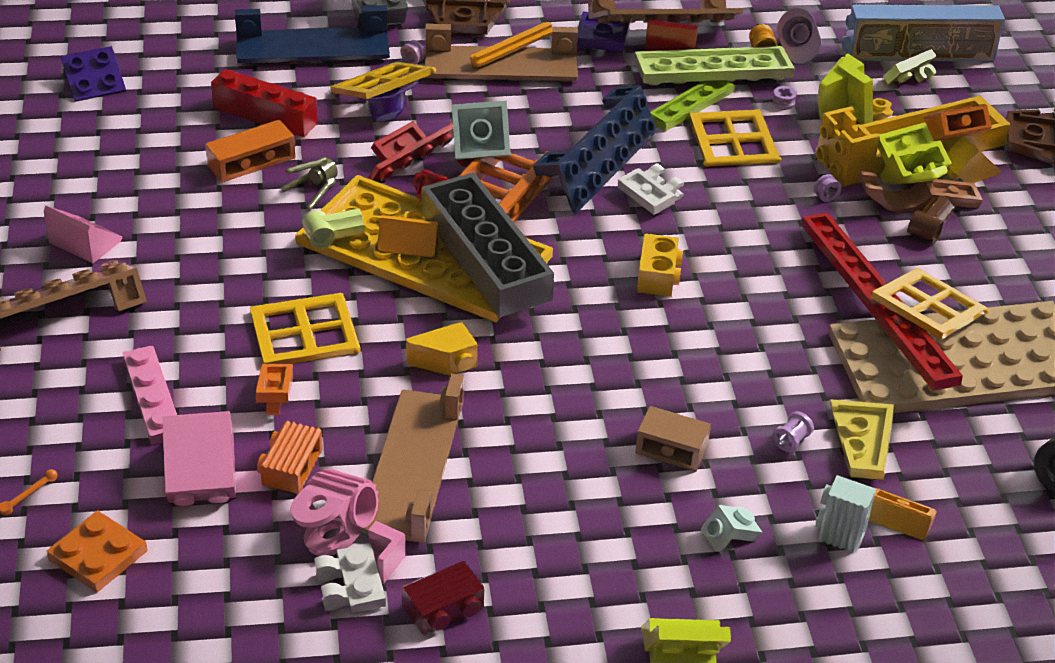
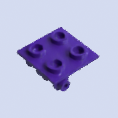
M112 46L60 56L64 67L63 74L65 79H68L74 101L126 91Z

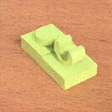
M932 49L895 64L883 77L887 84L895 81L903 83L913 76L912 73H914L916 80L920 83L926 77L931 78L936 74L935 68L929 64L936 55Z

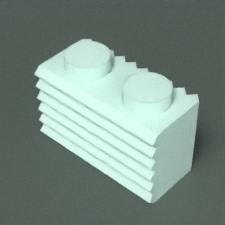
M836 476L832 486L826 484L820 501L826 507H821L815 526L821 528L820 542L825 541L827 545L832 544L833 547L838 546L840 549L845 548L846 551L851 550L853 554L857 553L866 533L876 489L840 476Z

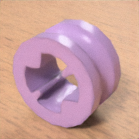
M417 40L409 41L400 50L401 57L406 63L416 65L425 59V48Z
M788 86L775 88L772 104L782 110L792 109L795 106V98L797 96L795 89Z
M826 174L815 182L813 190L823 202H830L840 194L842 186L831 174Z

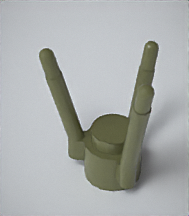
M325 156L316 161L286 169L287 174L310 169V171L284 185L281 188L282 191H287L309 179L316 185H323L307 205L306 209L308 211L312 210L327 190L336 184L334 178L338 174L337 167L331 159Z

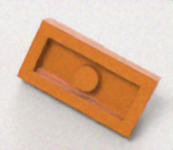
M293 364L261 365L256 389V403H266L267 415H280L281 403L289 402L293 381Z

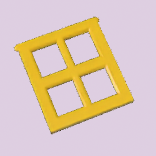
M394 62L330 86L331 93L369 99L432 75L436 72V68Z
M760 109L689 113V121L704 160V166L781 162L782 158L778 155ZM752 120L757 131L736 133L731 121ZM724 122L728 134L706 135L703 123ZM761 142L766 154L744 155L740 143ZM732 143L736 156L714 157L710 144Z
M915 268L913 271L874 290L870 297L940 339L945 338L989 312L988 308L919 268ZM922 281L939 291V293L931 297L911 285ZM901 291L920 303L910 308L891 296ZM950 297L968 309L958 313L940 301ZM930 308L949 320L939 325L920 314V312Z
M343 293L250 307V314L263 364H294L358 354L361 351ZM329 306L335 307L338 320L310 324L306 310ZM294 313L297 327L268 331L265 320L266 316ZM341 328L345 343L322 347L316 346L312 332ZM300 335L303 350L274 354L271 339Z

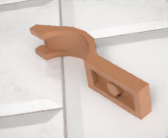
M861 172L860 179L866 186V193L887 210L897 213L912 212L923 208L932 198H938L940 195L950 198L953 206L979 208L983 201L975 183L936 179L934 181L919 182L910 189L896 192L882 188L877 182L876 173Z

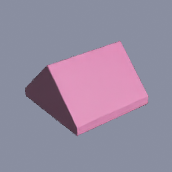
M45 205L43 212L49 243L86 261L96 262L122 240L123 236L80 216Z

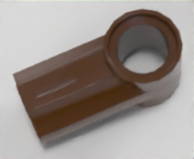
M940 195L938 198H932L922 211H915L909 222L907 233L934 244L941 235L944 224L953 214L955 206L951 204L950 198Z

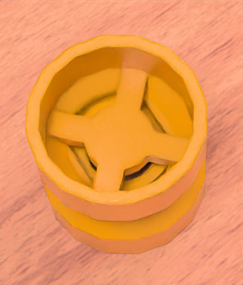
M759 24L750 30L748 38L752 47L778 46L773 31L768 25Z

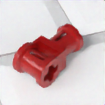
M421 170L416 173L412 182L417 191L416 198L422 200V187L448 180V177L429 170Z

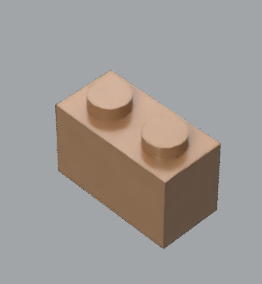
M650 406L638 429L635 454L697 472L708 447L711 423Z

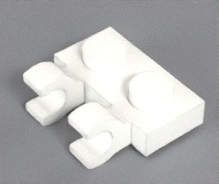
M654 164L644 172L637 168L618 179V188L655 215L675 204V201L683 197V193L678 188L682 187L684 182L674 177L664 184L665 180L659 175L664 173L666 169L659 164Z
M371 543L338 549V558H333L329 555L314 558L318 583L329 582L341 577L344 582V586L337 583H328L321 586L325 611H332L349 605L352 614L386 606V598Z

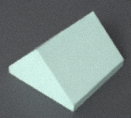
M507 100L452 104L456 160L511 156Z

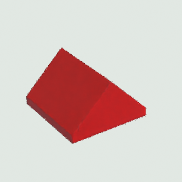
M648 20L645 51L695 49L698 25Z

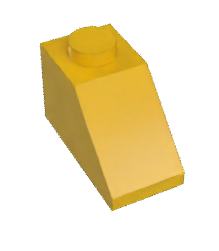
M963 136L947 152L952 163L950 166H947V174L954 181L962 179L964 182L976 183L997 176L1001 172L996 165Z
M463 322L406 338V362L410 366L449 376L451 373L456 374L477 367L478 344Z

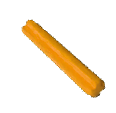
M544 22L472 54L470 60L473 67L484 66L552 35V24Z

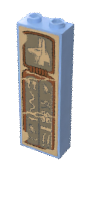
M852 5L850 15L846 16L847 34L842 38V50L859 61H905L931 49L936 55L932 61H995L1005 18L999 6Z

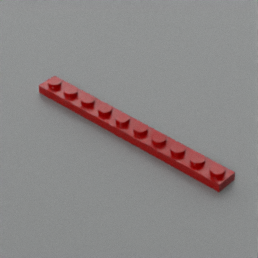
M828 212L803 216L801 225L932 391L961 386L963 375L926 330L870 298L874 290L887 283ZM896 294L891 296L902 302Z

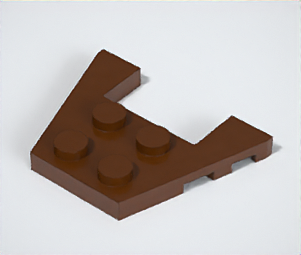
M423 0L434 24H451V34L463 33L477 36L481 34L487 35L511 0Z
M1055 108L1052 113H1040L1039 109L1008 111L1006 120L1010 123V128L1006 139L1007 150L1055 165Z

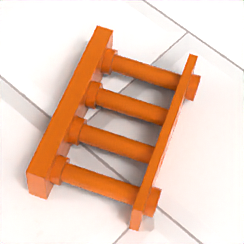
M511 153V156L475 158L459 175L463 176L474 172L491 195L502 200L499 205L513 222L517 220L554 178L548 177V175H535L532 166L538 159L532 161ZM499 161H503L528 170V172L521 176L495 165ZM489 175L515 186L507 190L482 181V179Z

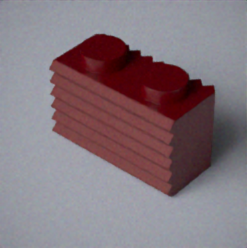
M463 560L402 586V606L419 631L426 635L428 632L444 629L452 621H457L459 618L474 616L479 610H482L484 607V586L477 579L476 574L470 570L466 561Z

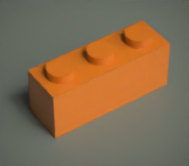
M280 120L205 143L207 166L221 183L296 158L294 135Z

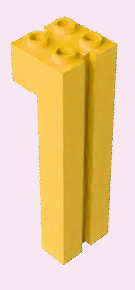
M981 96L862 125H856L857 119L853 116L854 108L850 106L823 114L816 157L826 168H830L831 175L845 187L862 182L860 179L861 172L876 173L877 178H880V174L886 167V164L878 150L879 134L924 123L926 116L940 111L985 103L988 106L991 130L964 136L977 149L985 151L1005 145L1010 123ZM961 137L941 141L946 153Z

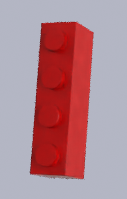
M224 69L211 81L214 109L261 124L280 120L292 134L305 137L318 124L316 97Z

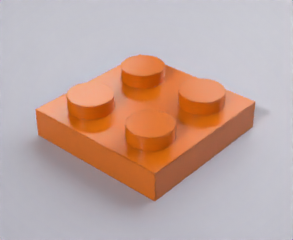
M97 510L46 552L49 561L98 593L144 555L148 549L146 541Z

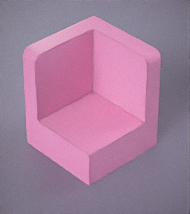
M375 521L368 529V536L381 583L384 584L405 558V534Z

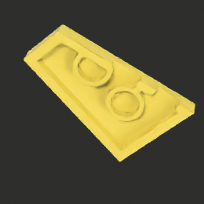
M830 399L831 412L850 476L884 480L894 404Z

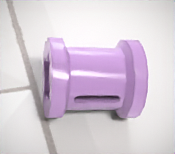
M795 411L788 417L787 423L784 426H778L773 431L772 436L775 444L781 450L794 452L799 447V441L802 438L809 437L814 432V425L806 414Z

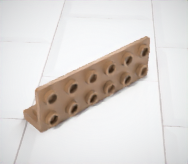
M588 0L589 19H598V24L613 23V21H620L622 24L635 23V21L647 23L648 20L673 23L686 20L688 23H699L709 20L710 23L724 22V20H735V15L744 13L743 8H726V0H700V9H615V0Z
M426 24L425 66L436 68V72L425 78L437 80L443 78L459 80L484 79L487 81L494 79L510 81L534 80L537 82L545 80L577 81L578 27H552L551 48L523 47L484 66L475 68L470 60L471 55L489 46H451V24Z
M118 260L100 265L101 270L90 272L89 269L72 274L73 279L64 282L61 279L48 281L43 284V289L33 291L32 288L17 291L14 293L15 298L4 301L3 297H0V318L104 284H108L115 310L117 311L145 303L147 300L137 268L126 265V263H118Z
M451 373L448 386L443 385L441 395L405 389L401 391L372 482L376 484L375 488L379 491L378 499L380 501L378 502V510L372 523L363 528L361 534L368 535V529L377 521L404 533L406 541L425 543L464 403V375Z

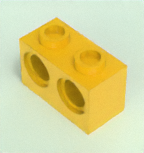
M644 234L638 275V293L672 297L673 285L679 286L681 268H675V266L681 267L683 250L678 249L679 237Z

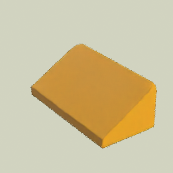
M386 215L380 216L379 251L431 258L435 256L438 247V222Z
M875 488L876 492L869 521L924 540L927 537L937 511Z

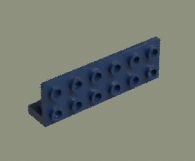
M387 5L362 6V27L262 30L260 9L235 10L237 63L254 64L270 62L277 64L280 62L303 63L306 61L330 62L332 60L356 61L360 59L381 60L390 58Z
M641 85L614 87L602 99L604 108L611 110L569 151L546 152L532 166L536 176H559L572 212H579L656 133L655 122L652 119Z

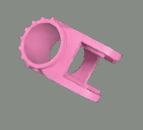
M323 469V471L317 472L309 479L305 488L294 498L290 507L294 521L300 526L308 527L304 534V543L309 552L317 556H331L337 554L338 549L348 548L354 542L362 529L369 526L375 518L378 502L380 501L378 499L379 491L375 488L376 484H373L371 480L333 469ZM316 501H326V504L320 509H315L313 503ZM339 529V533L335 537L330 539L322 538L327 531Z

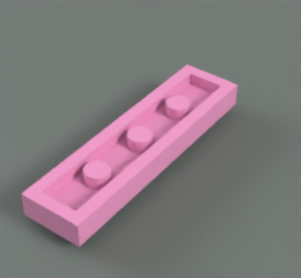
M152 345L122 352L124 364L151 445L163 443L162 416L177 415L154 347Z

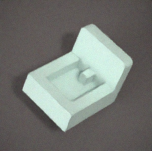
M718 505L701 527V532L717 552H722L731 539L755 542L762 533L754 521V515L743 507L736 508Z

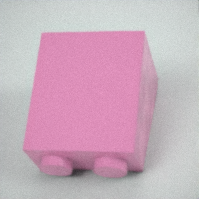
M230 411L162 416L165 493L168 503H174L177 506H188L199 500H208L210 503H224L229 498H236L234 434Z

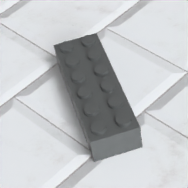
M474 172L422 187V215L427 221L438 222L439 238L499 318L553 301L554 272Z

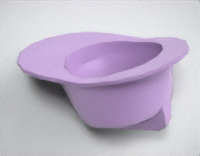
M794 8L785 12L778 21L777 26L781 45L790 61L797 64L810 62L817 56L822 44L816 22L810 12L802 8Z

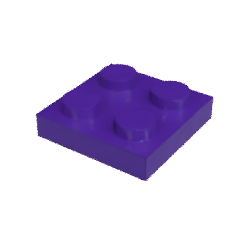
M583 11L578 25L577 46L584 49H600L611 53H623L631 23L622 24L620 21H613V23L598 24V19H589L588 12Z

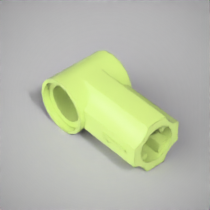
M359 209L329 215L315 210L306 214L302 221L303 228L311 245L318 249L328 247L335 239L364 233V223Z

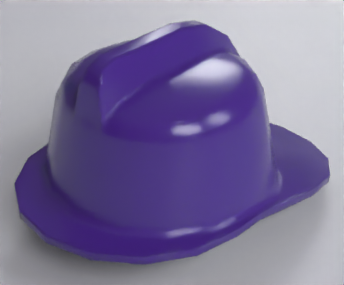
M413 81L369 99L359 98V100L366 101L375 122L392 120L398 117L405 107V92L415 87L419 81Z

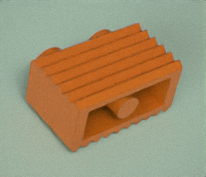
M985 103L940 111L924 118V122L934 141L975 135L991 130L992 127L988 106Z
M288 420L285 421L279 432H273L268 453H262L258 460L257 472L261 474V485L299 494L306 480H308V476H310V472L315 466L320 453H322V430L320 428L315 429L313 426L308 427L300 423L296 424L295 422L290 423Z

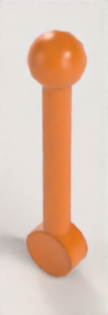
M53 469L47 470L43 478L14 499L1 502L0 514L4 516L11 514L15 505L47 482H54L58 477L57 472Z

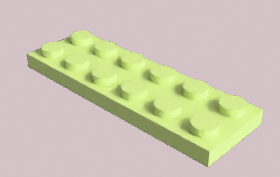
M782 46L635 52V63L643 83L649 85H659L667 82L684 84L691 81L702 83L703 81L715 80L734 82L740 79L758 81L764 78L783 80L788 77H794L795 68Z

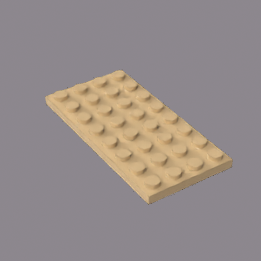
M1053 301L987 307L989 310L988 314L980 316L943 339L927 331L963 375L961 386L932 391L876 319L830 324L828 334L859 401L894 404V413L1055 395V304ZM939 313L922 314L939 325L949 320Z

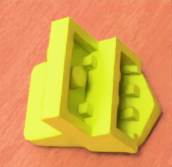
M848 53L845 54V57H841L819 84L817 102L820 119H823L825 112L852 106L854 108L853 116L857 119V122L860 124L873 122V79L864 74V64Z
M925 122L879 134L878 150L886 164V167L880 174L884 184L934 181L945 175L948 171L947 166L952 164L941 140L934 141Z
M649 618L641 626L645 652H649L650 663H716V654L731 642L730 627H720V620Z

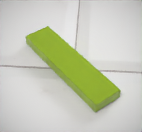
M727 80L703 81L650 111L655 126L665 132L687 120L689 113H699L733 93L735 85Z

